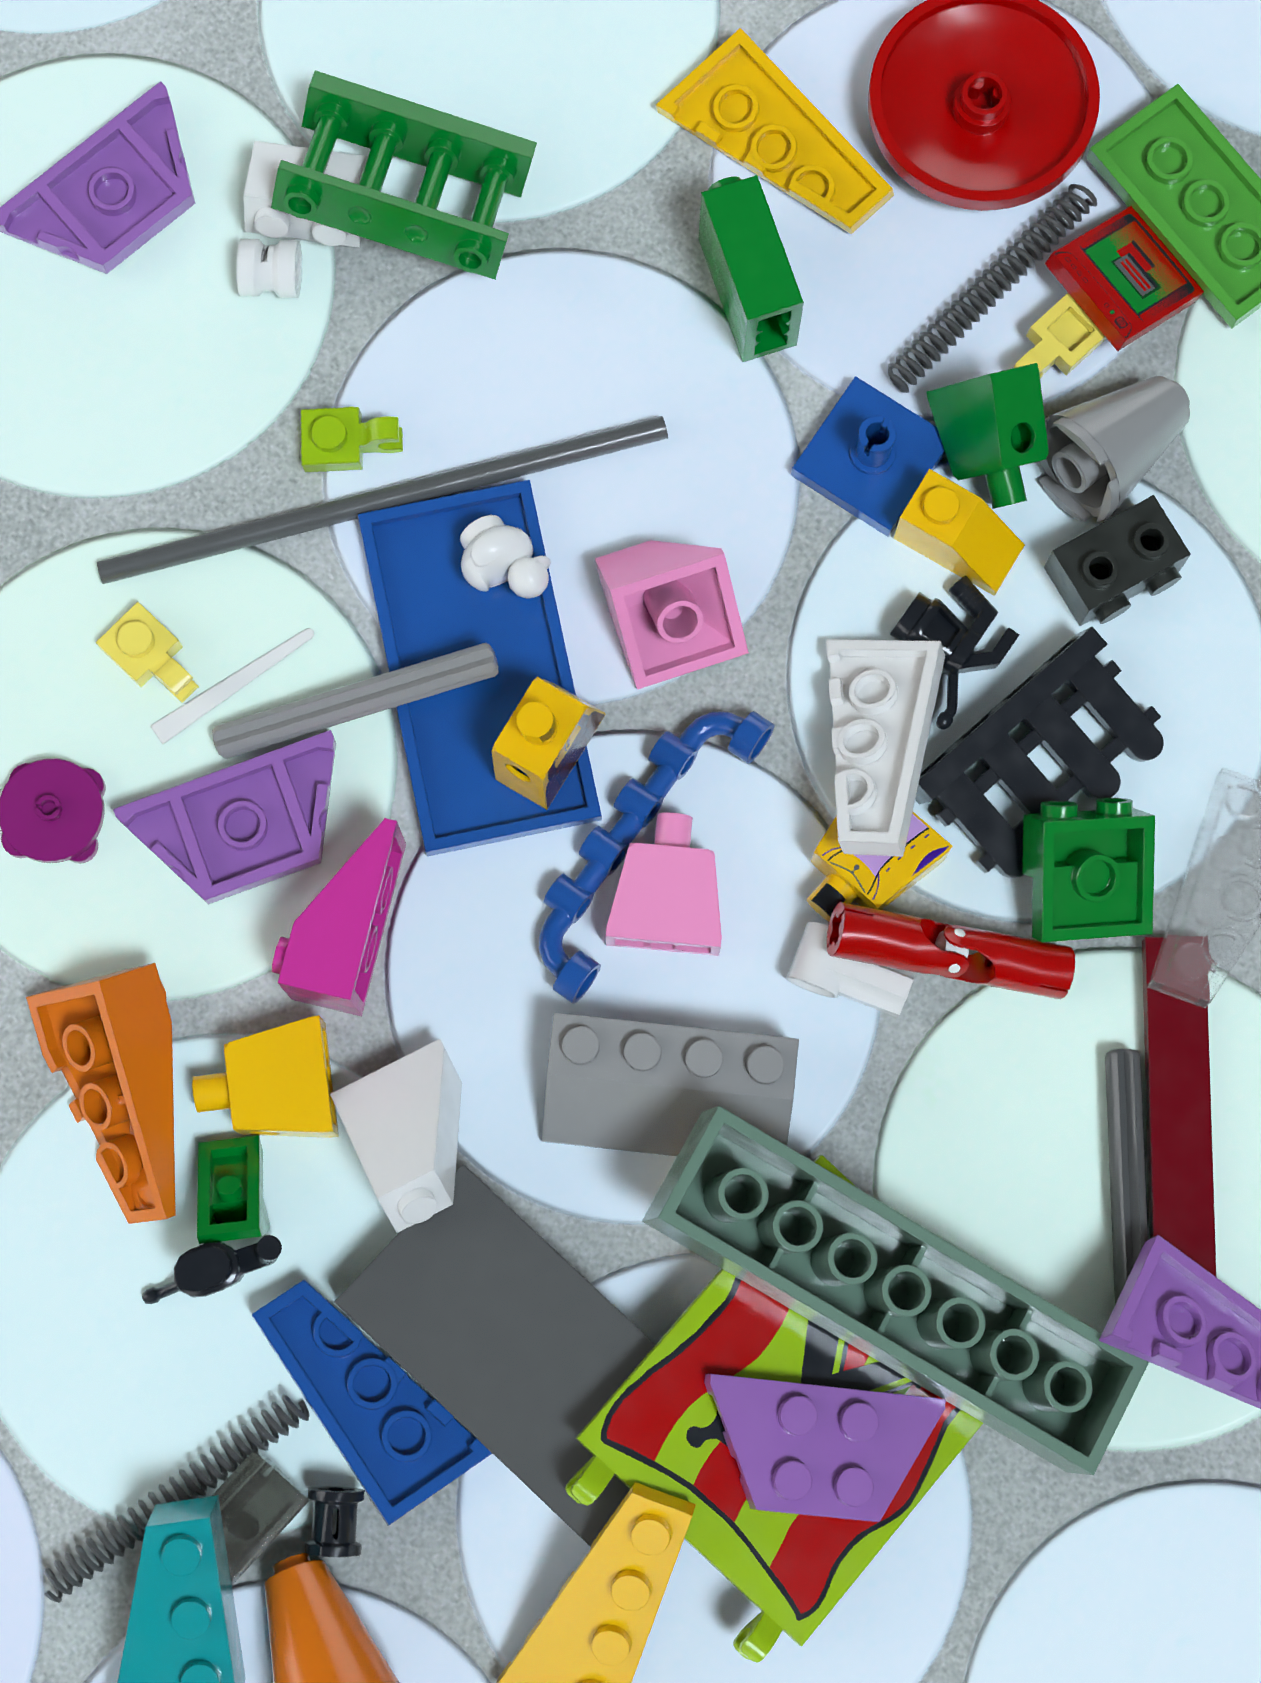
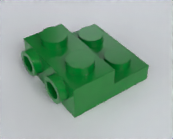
M1099 798L1096 800V810L1077 811L1078 804L1075 802L1046 801L1041 803L1040 814H1024L1023 874L1033 878L1032 938L1040 942L1153 934L1155 815L1133 808V800L1127 798Z

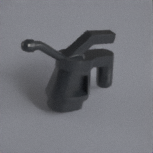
M966 575L957 581L948 592L974 619L969 629L940 599L934 598L931 600L919 592L890 633L895 639L903 641H941L945 653L942 672L948 676L947 706L945 711L939 714L936 721V726L941 730L951 726L953 717L957 712L959 673L997 668L1020 635L1009 627L991 652L974 654V648L999 612Z
M267 1235L262 1237L257 1243L237 1250L221 1241L208 1242L191 1248L179 1256L173 1268L174 1282L159 1288L152 1287L142 1293V1300L145 1304H155L160 1299L180 1291L192 1298L206 1297L223 1291L239 1283L245 1274L274 1264L281 1254L282 1244L277 1237Z

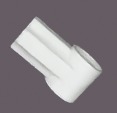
M808 922L787 975V980L809 992L828 998H838L839 995L898 1018L908 997L916 972L831 957L828 955L826 942L828 925Z

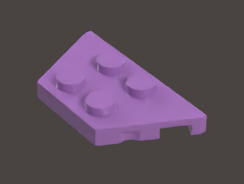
M162 81L158 82L0 207V232L108 274L196 204L170 96Z
M329 730L117 807L113 811L120 823L209 905L321 863L336 741L332 731Z
M705 1374V1386L708 1394L713 1396L725 1429L722 1433L730 1455L737 1461L741 1472L740 1482L750 1509L880 1522L945 1410L946 1399Z

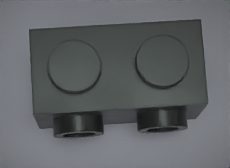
M1152 495L1052 550L1044 569L1079 626L1096 617L1100 624H1104L1127 611L1131 607L1130 598L1145 590H1148L1151 596H1155L1176 584L1182 578L1179 571L1191 553L1156 497Z

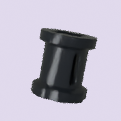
M340 1486L308 1488V1499L314 1501L312 1540L305 1543L306 1554L322 1557L361 1555L362 1544L356 1542L358 1503L364 1500L365 1490ZM337 1508L336 1532L332 1535L333 1511Z

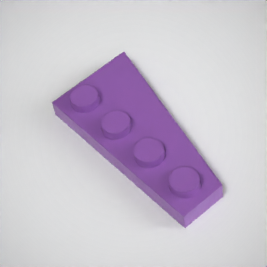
M1159 1235L1147 1240L1139 1253L1099 1341L1261 1409V1310Z

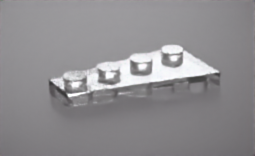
M1222 767L1216 776L1148 984V988L1202 1008H1206L1211 1003L1261 925V780Z

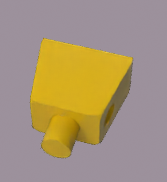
M319 1015L224 1044L226 1072L193 1076L192 1088L197 1113L230 1109L233 1130L241 1135L339 1137L336 1107L330 1095L334 1090L326 1023Z

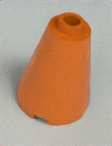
M302 1553L283 1559L272 1567L275 1575L267 1579L264 1586L274 1683H400L323 1560L311 1561L308 1554Z

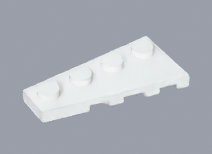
M826 639L831 678L828 679L829 698L832 704L834 726L831 729L832 748L836 759V775H834L838 842L843 854L903 857L945 659L941 641Z

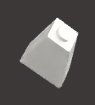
M441 1039L330 1094L372 1189L396 1233L414 1224L422 1223L435 1213L453 1205L462 1081Z

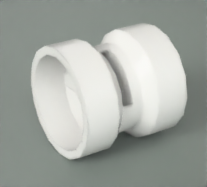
M240 238L237 250L236 272L239 296L259 297L264 291L275 292L280 298H299L302 282V251L300 241L280 240L276 245H264L260 239Z

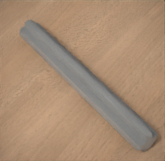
M488 643L472 646L217 725L212 729L214 745L218 754L223 758L235 757L494 677L499 673L497 658L493 648Z

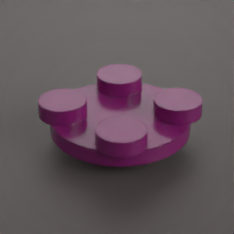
M43 759L17 766L11 772L9 781L0 796L1 842L5 851L15 858H29L41 863H60L70 860L74 863L82 864L92 860L98 851L97 837L101 831L105 814L103 796L106 791V784L102 776L93 769H83L72 762L61 759Z

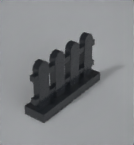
M1093 626L1071 638L921 771L915 800L919 805L936 799L941 804L943 809L935 816L945 827L955 821L983 853L975 862L984 873L989 872L995 867L1000 874L1008 878L1024 876L1023 819L1012 828L985 797L984 793L994 784L999 782L1025 814H1040L1042 802L1068 801L1079 790H1082L1093 800L1113 797L1118 792L1121 784L1120 775L1111 764L1118 755L1125 751L1131 759L1145 762L1155 759L1163 750V736L1154 725L1161 718V715L1153 706H1149L1142 711L1114 679L1122 670L1113 660L1108 661L1103 666L1095 657L1108 644ZM1066 683L1073 693L1059 704L1052 694ZM1083 705L1089 709L1113 737L1100 750L1071 718ZM1023 721L1030 731L1016 743L1008 733ZM1040 743L1070 776L1057 789L1027 756ZM979 759L987 770L972 782L965 771Z

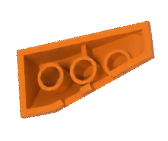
M156 963L113 972L26 997L42 1055L51 1073L60 1070L63 1072L76 1098L68 1105L76 1122L79 1123L86 1120L100 1145L97 1149L96 1161L128 1224L165 1220L176 1216L172 1020L166 1002V991L160 981Z

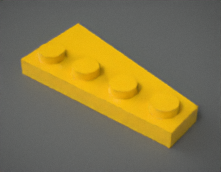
M741 28L656 104L658 113L849 234L854 233L894 196L893 188Z
M635 1482L593 1541L589 1552L577 1569L572 1571L559 1590L556 1599L542 1619L540 1618L526 1637L523 1646L513 1660L509 1661L496 1683H632L696 1504Z

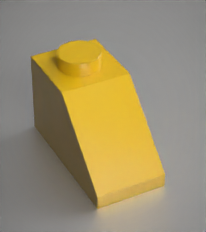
M931 469L926 473L900 516L893 538L960 577L966 575L974 585L993 596L998 592L1025 546L982 498Z

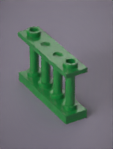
M315 70L309 84L301 127L314 130V134L302 166L284 160L280 161L271 208L291 214L297 218L307 219L438 261L469 273H475L496 280L509 233L493 228L504 192L521 198L537 142ZM337 138L370 149L358 184L324 174ZM393 156L426 167L415 202L381 192ZM448 175L482 185L471 220L437 210Z

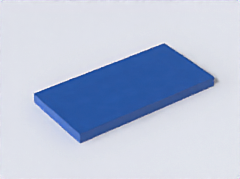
M530 480L358 514L389 672L482 643H488L493 648L498 662L499 673L494 677L396 707L427 857L602 821L587 746L547 810L495 779L491 750L532 681L536 677H540L576 695L549 568L547 569L549 574L547 588L539 596L529 599L517 596L510 589L508 581L489 588V591H480L466 581L461 569V559L465 549L460 542V536L470 523L488 515H496L502 519L505 526L519 528L525 532L532 542V558L546 556ZM517 769V771H519L520 773L526 775L523 771H521L520 769Z

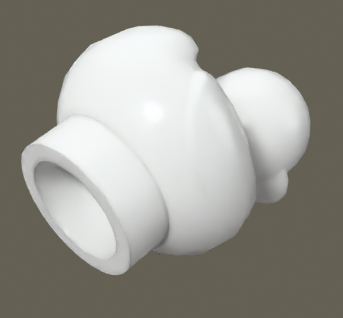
M496 515L481 517L464 529L460 536V542L465 549L461 559V569L463 577L471 586L486 592L489 591V588L508 581L510 589L517 596L526 599L539 596L547 588L549 581L547 569L551 564V560L547 556L532 558L533 546L531 539L521 529L508 525L505 526L502 519Z

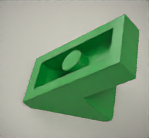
M260 1136L198 1142V1243L205 1244L208 1242L262 1237L270 1231V1223L263 1198V1148Z

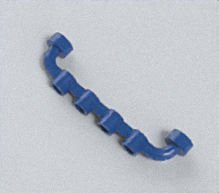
M755 711L751 712L745 719L730 712H710L697 717L683 731L679 738L669 731H666L659 738L648 758L650 762L657 766L645 785L634 778L627 782L614 803V808L623 815L610 832L600 826L595 827L590 832L579 850V856L588 861L575 880L565 874L560 875L545 895L543 903L553 910L546 918L539 934V953L545 967L557 978L553 985L555 992L572 1004H575L585 995L595 981L601 964L581 950L570 958L562 947L563 937L570 926L576 923L586 912L593 900L594 893L605 878L611 875L621 864L627 854L629 844L632 843L640 830L654 819L662 806L665 796L675 782L683 778L689 771L703 744L715 735L730 737L731 741L728 751L747 764H750L767 744L775 724Z

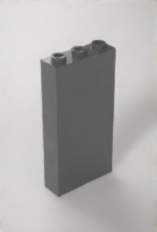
M462 1164L455 1173L453 1205L435 1213L422 1223L414 1224L400 1231L334 1303L591 1547L593 1541L630 1489L614 1475L603 1492L592 1504L587 1506L576 1503L565 1490L566 1484L594 1456L576 1437L656 1344L475 1174Z

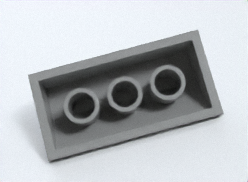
M554 1013L546 1077L542 1142L678 1156L700 1114L703 1111L721 1106L787 1146L794 1099L799 1039Z

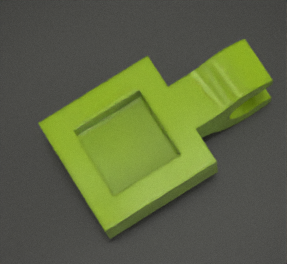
M359 407L301 410V462L305 473L363 470V453L403 452V429L399 427L398 417H377L362 423V413Z

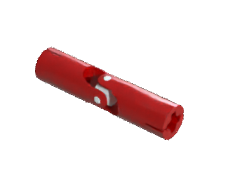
M839 902L835 906L827 931V952L831 957L922 974L940 975L969 983L1061 1000L1065 998L1068 990H1070L1075 973V953L1070 946L1040 942L1035 939L960 925H949L935 922L931 919ZM969 949L978 951L974 954L968 955Z

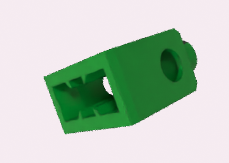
M1034 363L990 373L927 391V399L953 476L959 481L985 475L992 509L1027 501L1020 466L1046 460L1049 454L1038 364Z

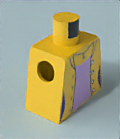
M912 812L903 857L843 854L838 842L836 815L811 858V863L826 878L810 894L806 901L828 922L835 906L839 902L851 904L855 901L859 906L883 910L938 867L947 858L953 846L916 813Z

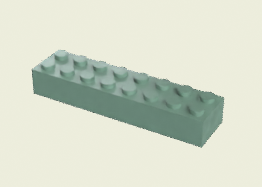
M721 1106L703 1111L700 1114L642 1222L931 1393L946 1399L948 1403L1067 1473L1095 1474L1149 1364L1146 1360L1099 1341L1102 1335L1100 1332Z

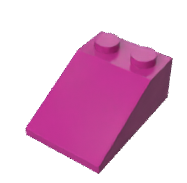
M384 818L294 921L290 938L280 937L274 953L272 973L280 974L278 984L292 1000L362 1017L406 848V842L396 820Z

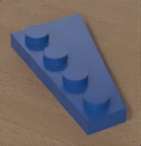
M302 1280L251 1314L260 1331L387 1526L493 1454L455 1420L450 1412L438 1401L432 1399L407 1376V1373L391 1358L385 1356L356 1326L305 1280Z

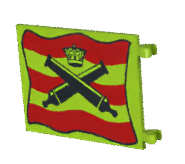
M819 1155L814 1160L816 1164L855 1186L823 1155ZM721 1268L578 1434L576 1439L594 1456L569 1480L565 1490L576 1503L588 1506L599 1497L615 1475L629 1489L637 1482L696 1504L684 1540L761 1610L739 1632L733 1641V1647L742 1657L758 1663L768 1655L782 1631L798 1646L802 1647L983 1423L946 1401L945 1410L880 1522L750 1509L740 1482L741 1472L737 1461L730 1455L722 1433L725 1429L714 1398L707 1392L705 1374L942 1398Z

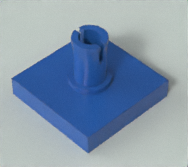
M855 376L792 467L791 476L889 537L929 469L934 470L944 456L945 450L936 426Z

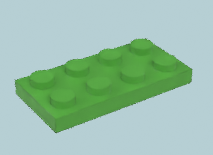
M1176 84L1089 148L1086 159L1127 207L1132 206L1201 287L1204 291L1202 295L1230 328L1233 329L1261 308V179L1179 84Z

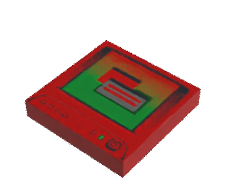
M1132 206L1054 251L1045 262L1046 267L1117 351L1194 304L1204 292Z

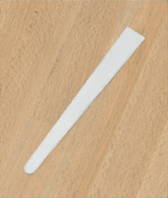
M307 628L155 722L150 726L162 745L311 640L314 637V631Z

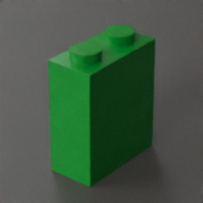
M758 175L742 180L737 176L721 179L712 184L707 191L701 192L698 240L742 362H747L797 346L804 301Z

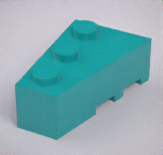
M219 1496L156 1504L145 1527L117 1683H245L246 1677Z

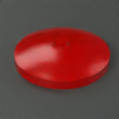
M926 0L905 14L885 37L874 60L868 91V114L871 129L881 153L895 172L910 186L938 202L953 207L978 211L1001 210L1023 205L1038 199L1062 183L1081 161L1088 148L1096 126L1100 105V87L1097 70L1085 42L1064 17L1039 0Z

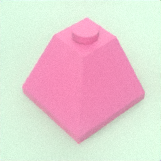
M650 540L595 558L607 606L637 690L749 653L722 548Z

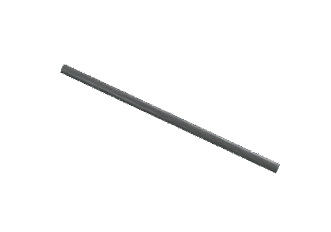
M663 416L98 561L97 568L102 584H107L358 519V514L436 499L668 439V432Z

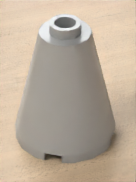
M1154 376L1045 417L1049 454L1046 460L1040 461L1046 474L1038 479L1044 491L1059 508L1077 520L1085 522L1090 517H1097V522H1101L1110 517L1189 422L1190 401L1185 389L1175 381L1163 376Z

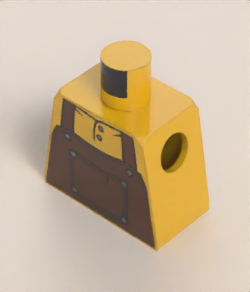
M536 677L491 750L496 781L547 810L606 715L605 712L557 684ZM517 769H520V770L523 771L526 775L520 773L519 771H517Z

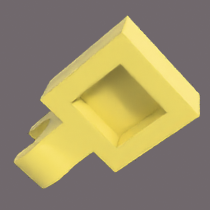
M1067 293L1029 328L1026 337L1035 346L1021 357L1013 367L1037 363L1041 379L1055 364L1067 376L1107 338L1072 296Z
M139 602L96 641L99 648L140 688L154 676L181 703L199 688L192 680L193 677L172 658L183 648L179 640Z

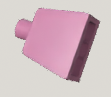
M659 813L656 820L654 844H629L606 926V946L719 956L722 935L715 853L709 849L690 848L693 817L680 813Z

